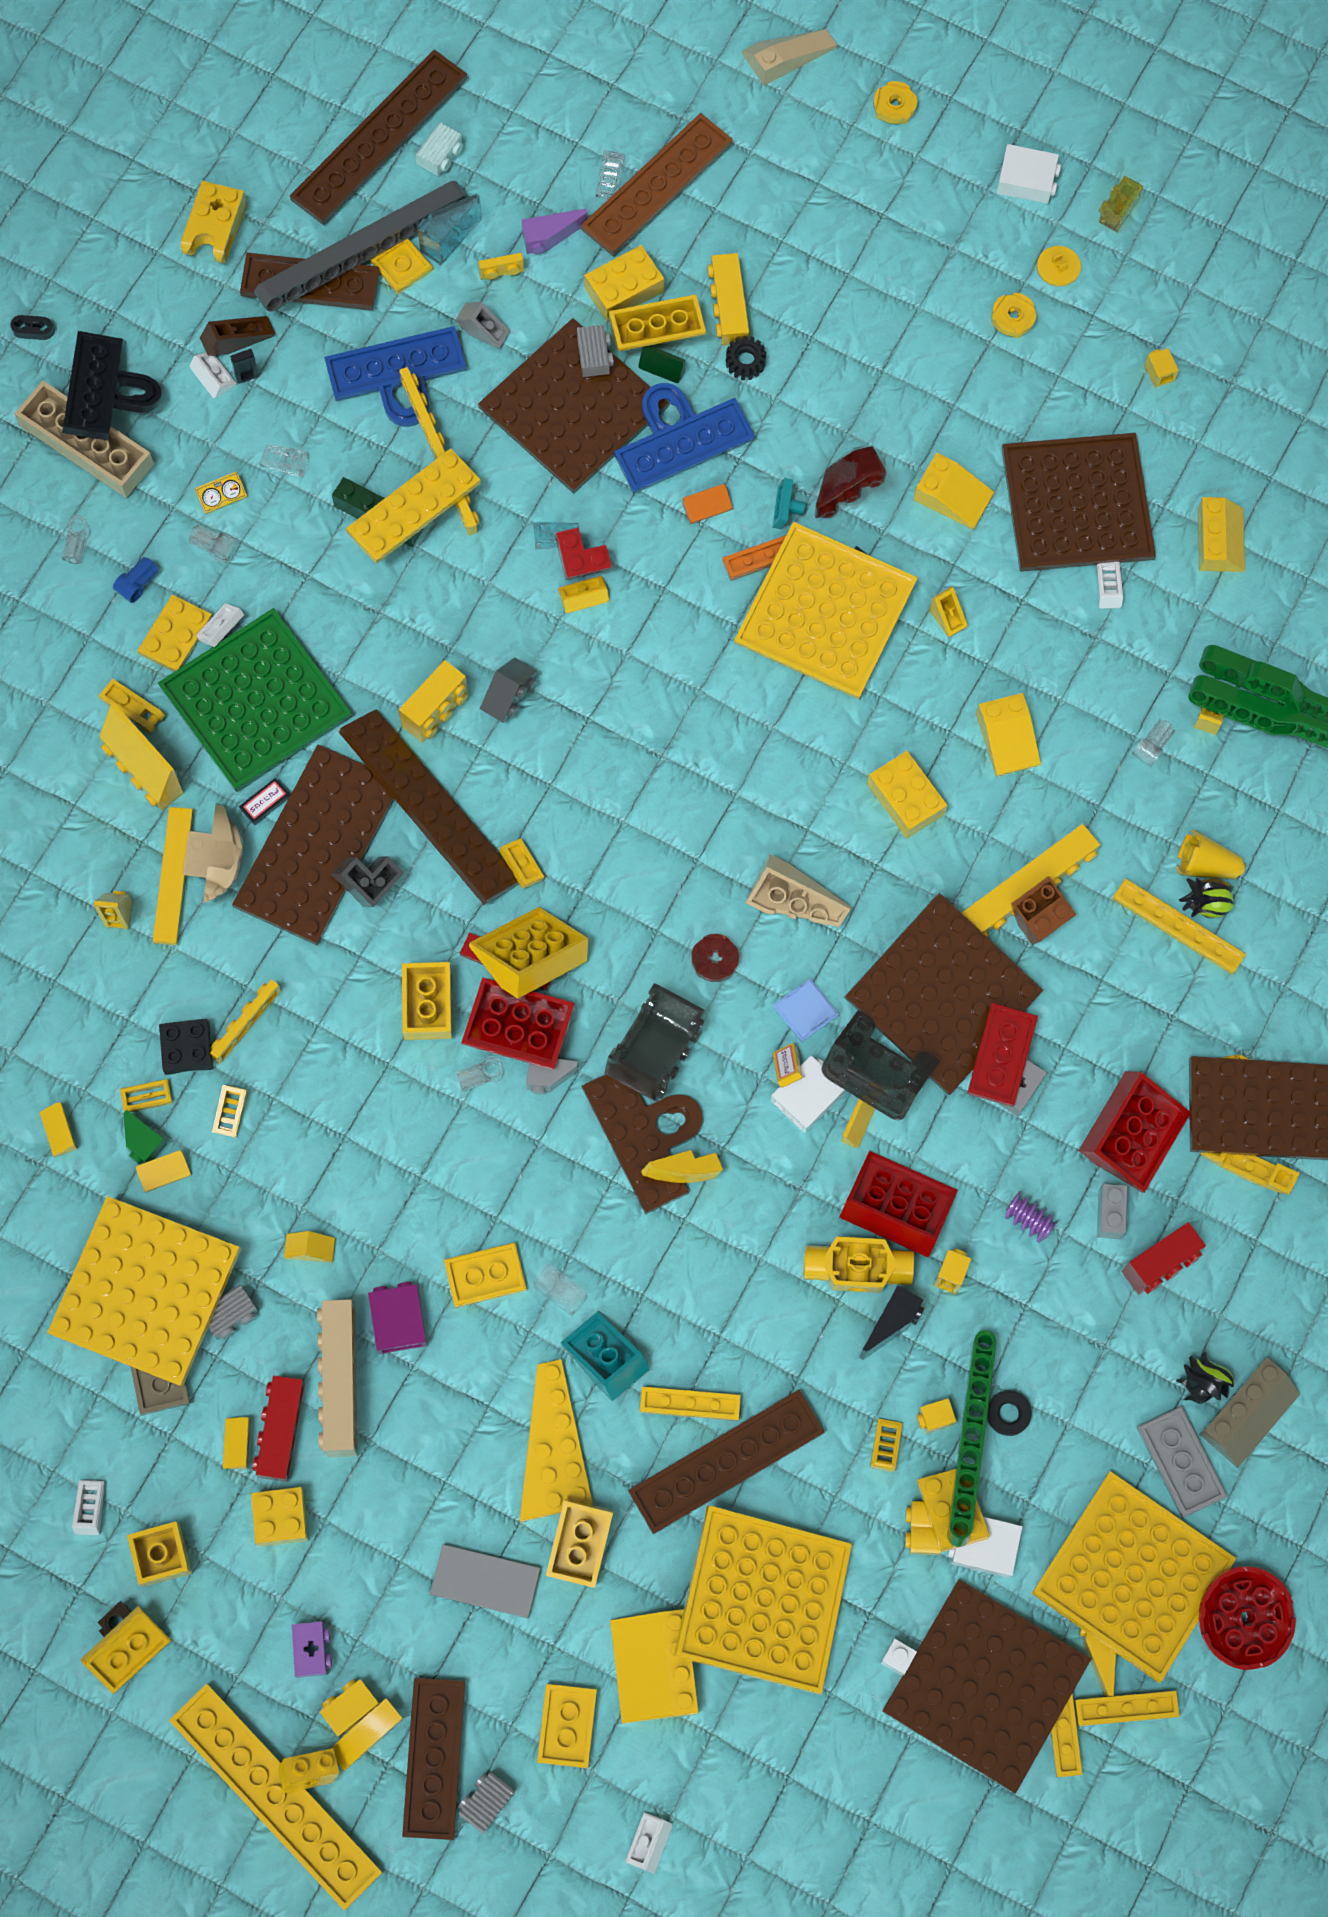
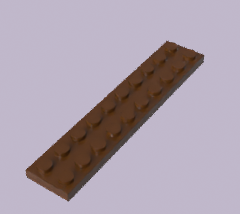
M434 49L290 195V200L324 225L468 79L467 73Z
M377 709L340 728L339 734L483 905L519 885L505 860Z

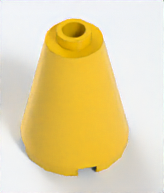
M1192 829V835L1187 834L1177 856V858L1181 859V864L1176 865L1178 874L1221 879H1236L1238 876H1242L1245 870V863H1243L1241 856L1199 831Z

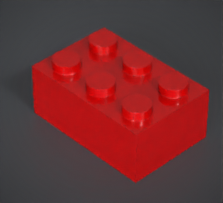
M1187 1222L1131 1260L1121 1272L1138 1295L1144 1291L1148 1295L1163 1283V1278L1169 1281L1183 1269V1265L1188 1268L1203 1256L1201 1251L1206 1245L1191 1224Z

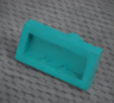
M784 478L778 486L773 528L782 529L788 521L789 512L803 515L805 502L791 499L792 479Z

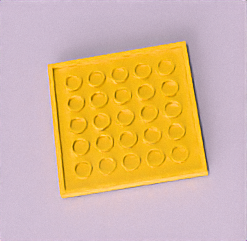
M793 522L734 639V643L859 700L918 577Z
M107 1196L47 1333L183 1387L242 1248Z
M1110 1471L1031 1594L1160 1683L1199 1621V1607L1205 1590L1218 1575L1231 1569L1237 1558Z
M707 1506L674 1657L814 1694H822L852 1544L718 1507Z

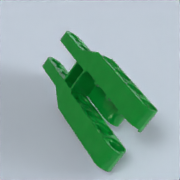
M1208 645L1204 648L1199 667L1203 672L1214 676V678L1206 675H1198L1194 678L1188 696L1191 703L1270 735L1297 736L1328 748V697L1312 692L1298 680L1295 674L1264 662L1252 660L1216 645ZM1219 678H1220V679H1222V680H1225V681H1227V682H1230V683H1232V684H1235L1236 687H1234V686H1232V685H1229V684H1227V683H1224V682H1222V681L1216 680V679H1219ZM1240 687H1243V688L1248 689V690H1250V691H1252V692H1254V693H1257V695L1252 694V693H1249V692L1244 691V690L1239 689V688H1240ZM1262 696L1267 697V698L1272 699V700H1275V701L1279 702V704H1277V703H1275V702H1272V701H1270V700H1267V699H1265V698H1262Z

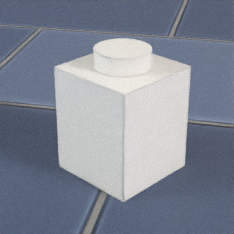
M894 1639L880 1664L903 1676L917 1651Z

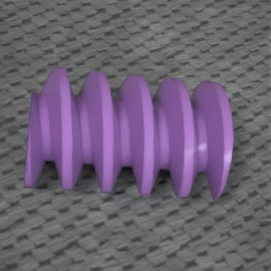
M1019 1191L1006 1208L1005 1219L1014 1216L1013 1225L1022 1222L1021 1230L1024 1231L1030 1228L1029 1236L1032 1237L1038 1234L1037 1242L1040 1243L1046 1239L1059 1220L1051 1223L1052 1214L1044 1218L1045 1209L1042 1208L1036 1212L1037 1203L1034 1202L1028 1206L1029 1197L1026 1196L1020 1200L1021 1191Z

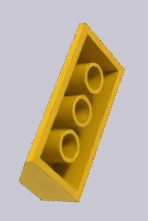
M696 294L609 311V327L614 345L618 351L706 334Z

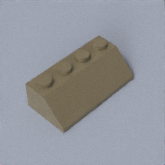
M1267 1357L1256 1367L1199 1435L1238 1468L1299 1397L1300 1393L1288 1375Z

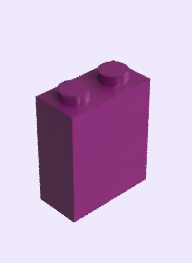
M403 1282L397 1284V1288L388 1289L387 1286L373 1288V1292H368L378 1355L427 1346L417 1284L412 1285V1282Z

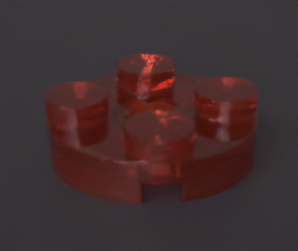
M710 934L703 937L693 947L691 955L692 966L698 977L710 982H720L732 977L738 966L739 952L737 947L726 936ZM713 953H718V957H722V960L712 963V960H709L708 957H711Z

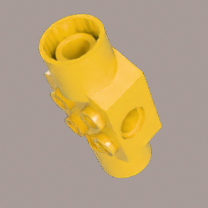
M836 1236L831 1246L805 1245L803 1278L805 1280L828 1281L831 1289L834 1291L881 1293L886 1284L912 1286L914 1252L890 1250L885 1239Z

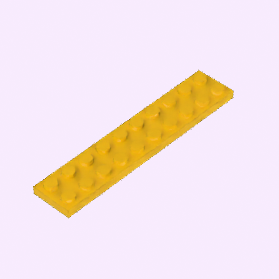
M207 1683L169 1720L344 1911L383 1873L306 1789L283 1793L278 1773V1767L281 1762Z

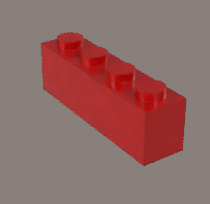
M273 1375L272 1382L267 1383L266 1396L269 1397L268 1407H263L261 1421H265L263 1431H259L257 1446H260L259 1456H255L253 1461V1471H256L258 1478L288 1482L305 1386L302 1379Z

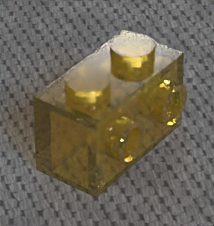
M1124 176L1119 185L1115 184L1112 188L1108 201L1104 200L1099 209L1101 213L1099 223L1118 233L1138 203L1144 186Z

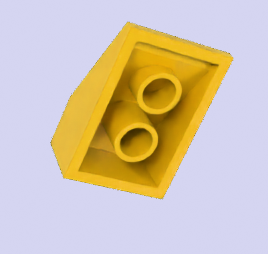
M936 452L916 487L913 500L974 530L994 495V491L960 464Z
M1023 693L978 705L976 717L996 777L1041 765L1032 720Z

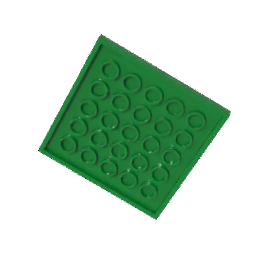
M274 608L158 682L161 690L235 792L352 716L351 711Z

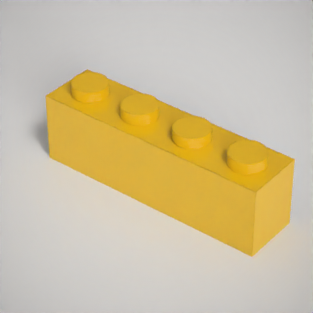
M738 253L712 255L711 264L707 265L708 278L713 279V284H710L711 298L715 297L716 304H713L714 318L718 317L719 324H716V336L721 337L722 345H730V342H735V339L738 337L740 340H743V336H747V340H749V327Z

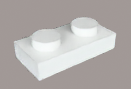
M225 603L196 636L200 642L215 647L244 614L240 608Z

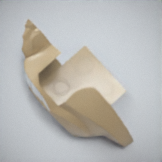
M215 803L212 834L193 831L188 833L183 875L206 878L203 903L214 900L216 897L227 892L237 881L241 867L243 837L237 826L227 816L225 807L222 804Z

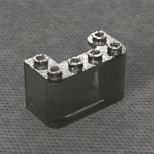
M654 983L648 992L649 998L641 1006L640 1013L622 1042L618 1043L608 1056L604 1074L656 1101L657 1098L662 1099L668 1090L667 1085L670 1079L674 1080L680 1069L677 1066L680 1061L685 1062L691 1052L690 1044L692 1042L696 1043L702 1034L701 1029L705 1023V1020L702 1019L705 1010Z
M857 1010L833 1043L822 1065V1073L828 1080L889 1118L902 1120L928 1084L940 1060L927 1052L917 1053L912 1062L901 1057L871 1038L875 1030V1023L869 1016Z

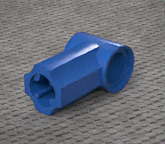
M143 557L128 573L121 574L115 580L113 589L130 603H134L142 595L144 587L159 572V568L148 557Z

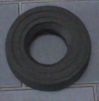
M1000 1392L988 1404L987 1420L990 1426L1001 1435H1018L1028 1427L1031 1421L1032 1411L1030 1404L1018 1392ZM1012 1404L1018 1409L1019 1415L1015 1422L1007 1423L1001 1419L999 1412L1003 1405Z

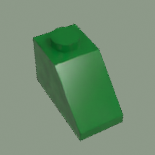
M126 1110L123 1115L126 1147L130 1152L128 1156L138 1165L142 1162L146 1163L154 1160L167 1143L160 1135Z

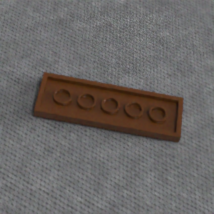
M246 252L240 295L257 298L254 290L260 283L305 259ZM358 265L292 302L373 310L379 267Z
M414 1678L402 1837L454 1840L465 1681Z

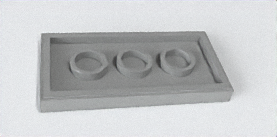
M1182 1406L1137 1427L1181 1518L1228 1497Z
M442 1545L430 1595L528 1619L540 1568Z

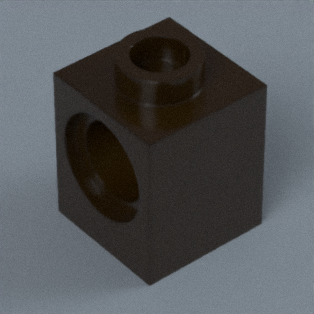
M122 1601L118 1602L97 1622L102 1627L99 1632L103 1637L112 1630L111 1623L114 1618L122 1617L124 1619L132 1612Z

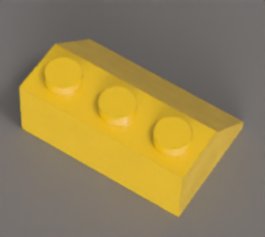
M1202 497L1197 508L1199 571L1245 572L1243 508L1227 498Z

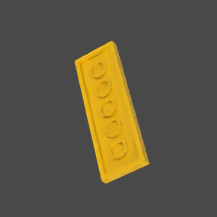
M450 448L346 528V533L377 564L480 485L481 479Z

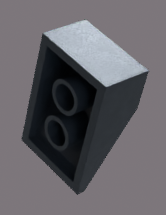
M897 1285L859 1358L864 1360L908 1330L911 1323L916 1325L925 1309L921 1306L924 1299Z

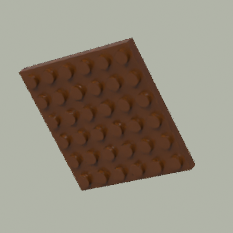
M574 318L478 403V408L573 494L615 457L614 451L627 446L648 426L642 413V401L646 391L650 388L645 381L613 353V366H609V374L583 377L577 341V328H582L583 326ZM665 399L660 400L658 403L659 415L668 408L669 403Z
M1136 433L1002 444L1001 449L1019 571L1155 559V547Z
M938 893L850 989L844 998L947 1095H951L974 1068L991 1003L1024 1012L1043 990L944 896Z
M958 1579L882 1712L1016 1794L1089 1665L1091 1658Z

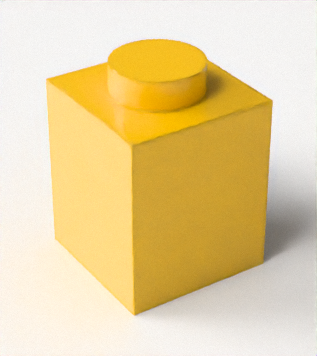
M1169 348L1164 350L1156 349L1150 352L1144 364L1154 388L1174 382L1179 372Z
M949 1398L920 1407L918 1410L919 1414L916 1415L919 1428L924 1429L926 1434L954 1426L957 1422Z

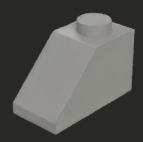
M482 302L465 303L455 319L470 336L495 348L501 347L510 332Z
M558 1059L554 1070L529 1063L526 1080L527 1089L531 1090L534 1094H545V1092L553 1091L578 1072V1061Z

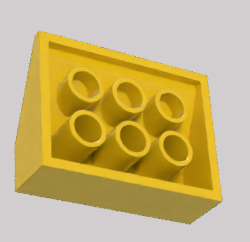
M113 702L109 707L99 736L103 744L100 748L108 757L113 756L117 760L115 765L123 774L127 772L132 777L130 782L138 791L142 788L146 793L144 797L152 807L157 805L162 811L183 794L173 767Z
M537 907L469 943V947L499 986L518 999L587 962L588 938L547 911Z
M684 1609L610 1620L622 1724L698 1715L693 1663L689 1660L674 1657Z

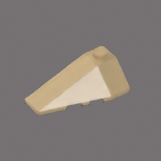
M824 29L760 41L742 50L741 54L765 86L836 49L837 44L829 32Z
M769 854L761 867L745 902L766 914L774 915V913L788 915V918L796 919V917L810 919L811 922L836 927L841 926L851 909V906L794 866Z

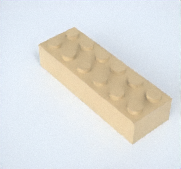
M42 381L14 413L19 426L127 498L154 466L151 453L112 426H110L108 441L62 433L67 396L45 381Z
M352 1300L322 1301V1308H317V1321L320 1323V1327H322V1333L317 1335L318 1348L322 1352V1357H318V1372H320L323 1381L318 1382V1396L323 1401V1407L318 1408V1419L321 1422V1426H323V1432H319V1448H321V1451H324L327 1457L358 1456L355 1306Z

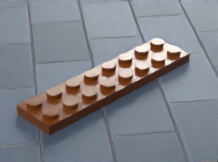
M700 113L582 223L581 230L614 256L730 147L733 139Z

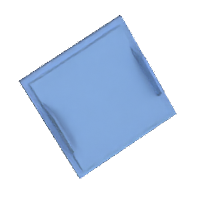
M811 978L773 1005L801 1042L839 1016V1013Z

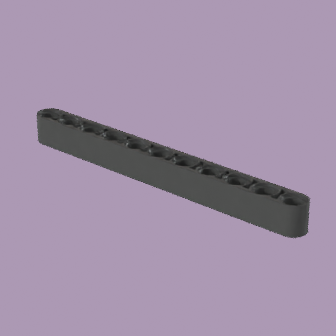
M450 181L265 280L256 287L254 294L267 311H275L462 210L468 205L470 197L458 182Z

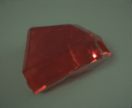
M863 445L855 447L825 470L815 506V518L832 517L837 513L839 503L855 502L861 498L862 488L878 487L885 482L886 470L873 446Z

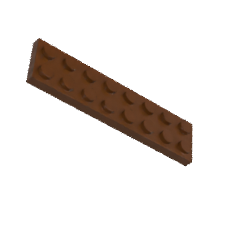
M797 1390L629 1489L628 1493L654 1535L820 1437L825 1432L800 1390Z

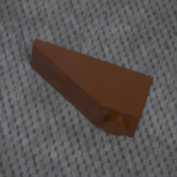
M267 316L209 321L200 336V340L208 356L224 355L275 336V332Z

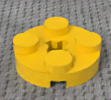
M891 81L886 83V86L879 87L873 101L876 117L891 124L908 123L916 111V94L910 90L911 87L900 81ZM897 99L900 105L894 106L890 102Z
M1013 293V295L1006 296L1005 294L995 301L992 309L991 323L999 332L1013 338H1020L1034 326L1036 320L1034 303L1026 295ZM1016 311L1018 312V318H1012L1008 313Z

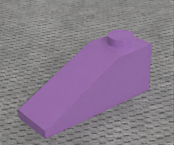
M587 209L522 219V234L526 253L540 254L548 251L581 229V224L587 220Z

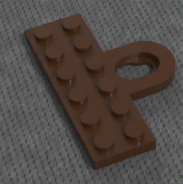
M625 1065L582 1085V1090L645 1215L689 1194L685 1183L656 1180L643 1176L641 1171L649 1162L671 1156L668 1152L669 1150L692 1140L699 1133L702 1125V1112L699 1105L688 1096L676 1094L646 1107ZM681 1113L685 1117V1123L673 1134H663L656 1128V1120L663 1114L673 1115Z

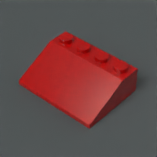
M482 977L461 1044L554 1070L572 1022L575 1003L534 991L517 999L502 989L496 981Z
M1125 1071L1078 1151L1095 1165L1140 1192L1145 1193L1187 1121L1189 1111L1142 1072Z
M869 1151L839 1218L929 1258L958 1190Z

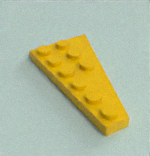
M561 1359L537 1364L520 1523L561 1514L565 1498L593 1505Z

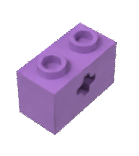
M322 1621L292 1624L295 1677L304 1678L328 1675L327 1669H332L331 1653H326V1643H330L329 1627H325ZM310 1643L319 1647V1650L314 1652V1656L306 1652V1649L311 1646Z

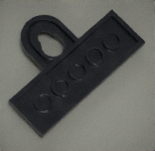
M82 331L77 332L62 433L108 441L113 408L144 413L154 410L160 404L162 390L156 380L144 374L119 370L122 338ZM122 386L143 389L145 393L142 395L125 396L119 393L117 389Z

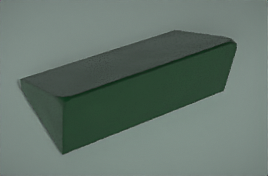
M649 345L642 348L638 368L674 383H679L685 372V359Z

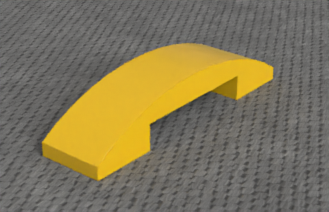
M1200 1153V1155L1214 1164L1249 1182L1286 1195H1290L1300 1175L1299 1172L1279 1163L1274 1165L1257 1156Z

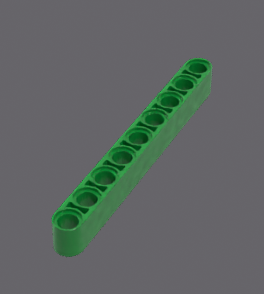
M982 1330L975 1335L971 1350L947 1532L949 1543L956 1547L965 1546L969 1542L973 1530L996 1350V1337L987 1330ZM978 1343H987L989 1348H982ZM982 1365L987 1370L980 1371L975 1366ZM980 1388L984 1393L977 1394L972 1389ZM977 1411L981 1416L973 1417L969 1412ZM974 1434L978 1440H969L966 1435ZM970 1457L975 1463L968 1464L963 1458ZM968 1481L971 1483L972 1487L965 1488L960 1484V1482ZM957 1505H966L969 1511L962 1512L957 1508ZM961 1528L965 1531L966 1535L959 1536L954 1532V1529Z

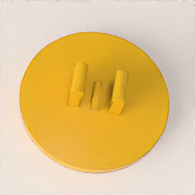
M1052 246L1040 254L1037 261V271L1041 279L1046 283L1058 287L1067 286L1078 278L1081 271V262L1078 255L1070 248Z

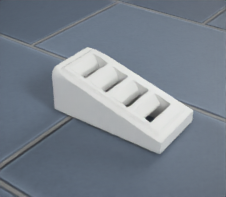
M1120 562L1097 564L1099 608H1121L1123 590ZM1104 571H1115V573L1103 574Z
M79 1480L72 1529L75 1534H100L104 1481ZM84 1490L97 1491V1494H84ZM83 1501H96L95 1504H83ZM82 1511L94 1512V1515L82 1514Z

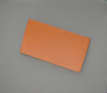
M725 484L686 496L682 500V506L690 524L733 510Z

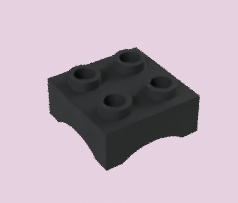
M207 1019L159 1024L162 1069L165 1075L186 1071L213 1070V1061L210 1054V1025Z

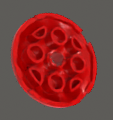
M1243 1566L1221 1573L1205 1590L1199 1607V1627L1206 1646L1217 1659L1236 1669L1253 1670L1265 1668L1273 1664L1286 1652L1295 1633L1296 1618H1294L1292 1597L1277 1577L1263 1569ZM1246 1612L1248 1616L1245 1624L1241 1620V1613Z

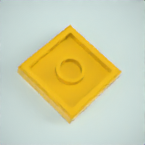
M409 239L371 259V264L379 267L380 275L397 295L433 271L432 265Z

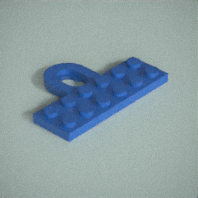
M455 326L324 357L335 401L379 391L387 417L394 424L402 427L417 425L419 421L412 406L408 409L402 408L393 397L394 390L402 385L400 369L408 367L411 374L415 373L419 383L417 387L419 394H424L428 404L425 406L427 412L429 410V399L424 380L466 370Z
M659 383L646 391L642 401V413L652 435L614 451V456L634 494L754 440L755 436L736 398H732L695 415L684 393L677 386L669 383ZM667 399L671 405L677 408L680 420L676 424L666 425L660 420V409L658 407L660 400Z

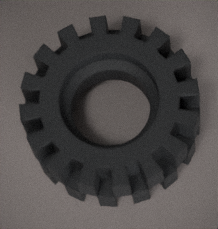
M743 336V340H740L738 337L735 339V342L731 341L730 347L728 346L726 350L725 360L726 368H729L728 372L730 374L734 372L735 378H738L740 375L741 380H745V376H748L749 380L753 379V375L757 378L759 372H763L766 363V351L764 345L760 346L761 341L757 340L754 342V337H750V340H747V336ZM747 352L754 356V361L750 364H743L738 361L737 356L740 353Z

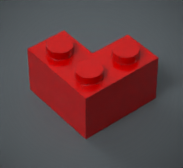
M579 527L557 532L554 535L565 580L610 570L612 567L607 545L584 550Z

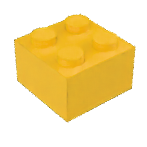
M302 1487L251 1493L255 1544L258 1547L309 1541L305 1495Z
M177 1521L127 1535L138 1585L141 1587L192 1574L181 1525Z

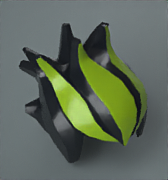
M1189 878L1186 879L1192 891L1180 898L1179 902H1186L1182 908L1183 911L1192 908V918L1200 914L1206 918H1219L1225 916L1234 908L1231 894L1234 886L1216 878L1205 880L1196 878L1195 882Z
M1206 1352L1201 1354V1362L1195 1359L1193 1355L1190 1356L1191 1368L1184 1364L1187 1377L1176 1379V1382L1183 1384L1191 1393L1184 1401L1191 1400L1201 1405L1213 1397L1221 1400V1394L1228 1398L1229 1385L1234 1387V1377L1230 1370L1209 1361Z

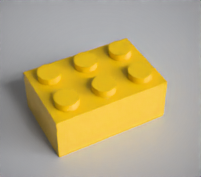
M640 245L585 274L584 288L606 322H609V311L638 306L664 292V277L643 246Z
M444 660L399 708L401 726L421 743L427 738L431 739L436 734L437 727L442 722L445 723L450 719L453 714L452 711L456 706H461L467 700L466 676Z
M908 751L900 754L868 776L867 786L906 839L945 815L948 805Z
M450 962L402 963V1033L404 1040L452 1039Z
M565 1498L546 1576L595 1588L614 1510Z

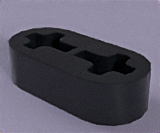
M18 315L10 323L13 334L22 339L48 340L55 332L52 321L47 317ZM21 324H25V326L22 327V330H18V327H20ZM43 325H46L47 328L44 329V332H41L40 329L43 328Z

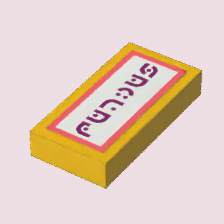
M794 1042L773 1052L777 1082L781 1088L803 1078L798 1048Z

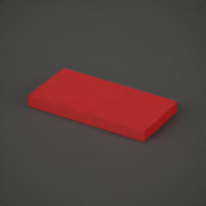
M991 1003L967 1094L1014 1107L1038 1019L1037 1015Z

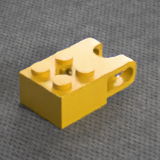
M201 181L182 236V253L192 256L199 246L210 244L214 246L213 255L215 262L226 263L247 207L245 192Z

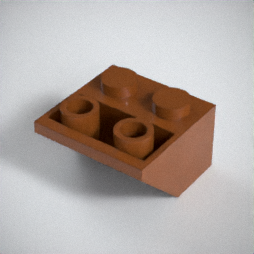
M1049 876L1011 903L1017 924L1032 945L1042 941L1076 915Z

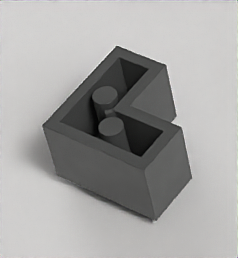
M514 657L496 670L480 710L502 723L510 717L514 718L519 710L517 705L519 699H522L526 692H531L537 683L535 677L538 671Z
M388 856L377 857L368 868L357 857H346L331 875L363 907H374L404 872Z

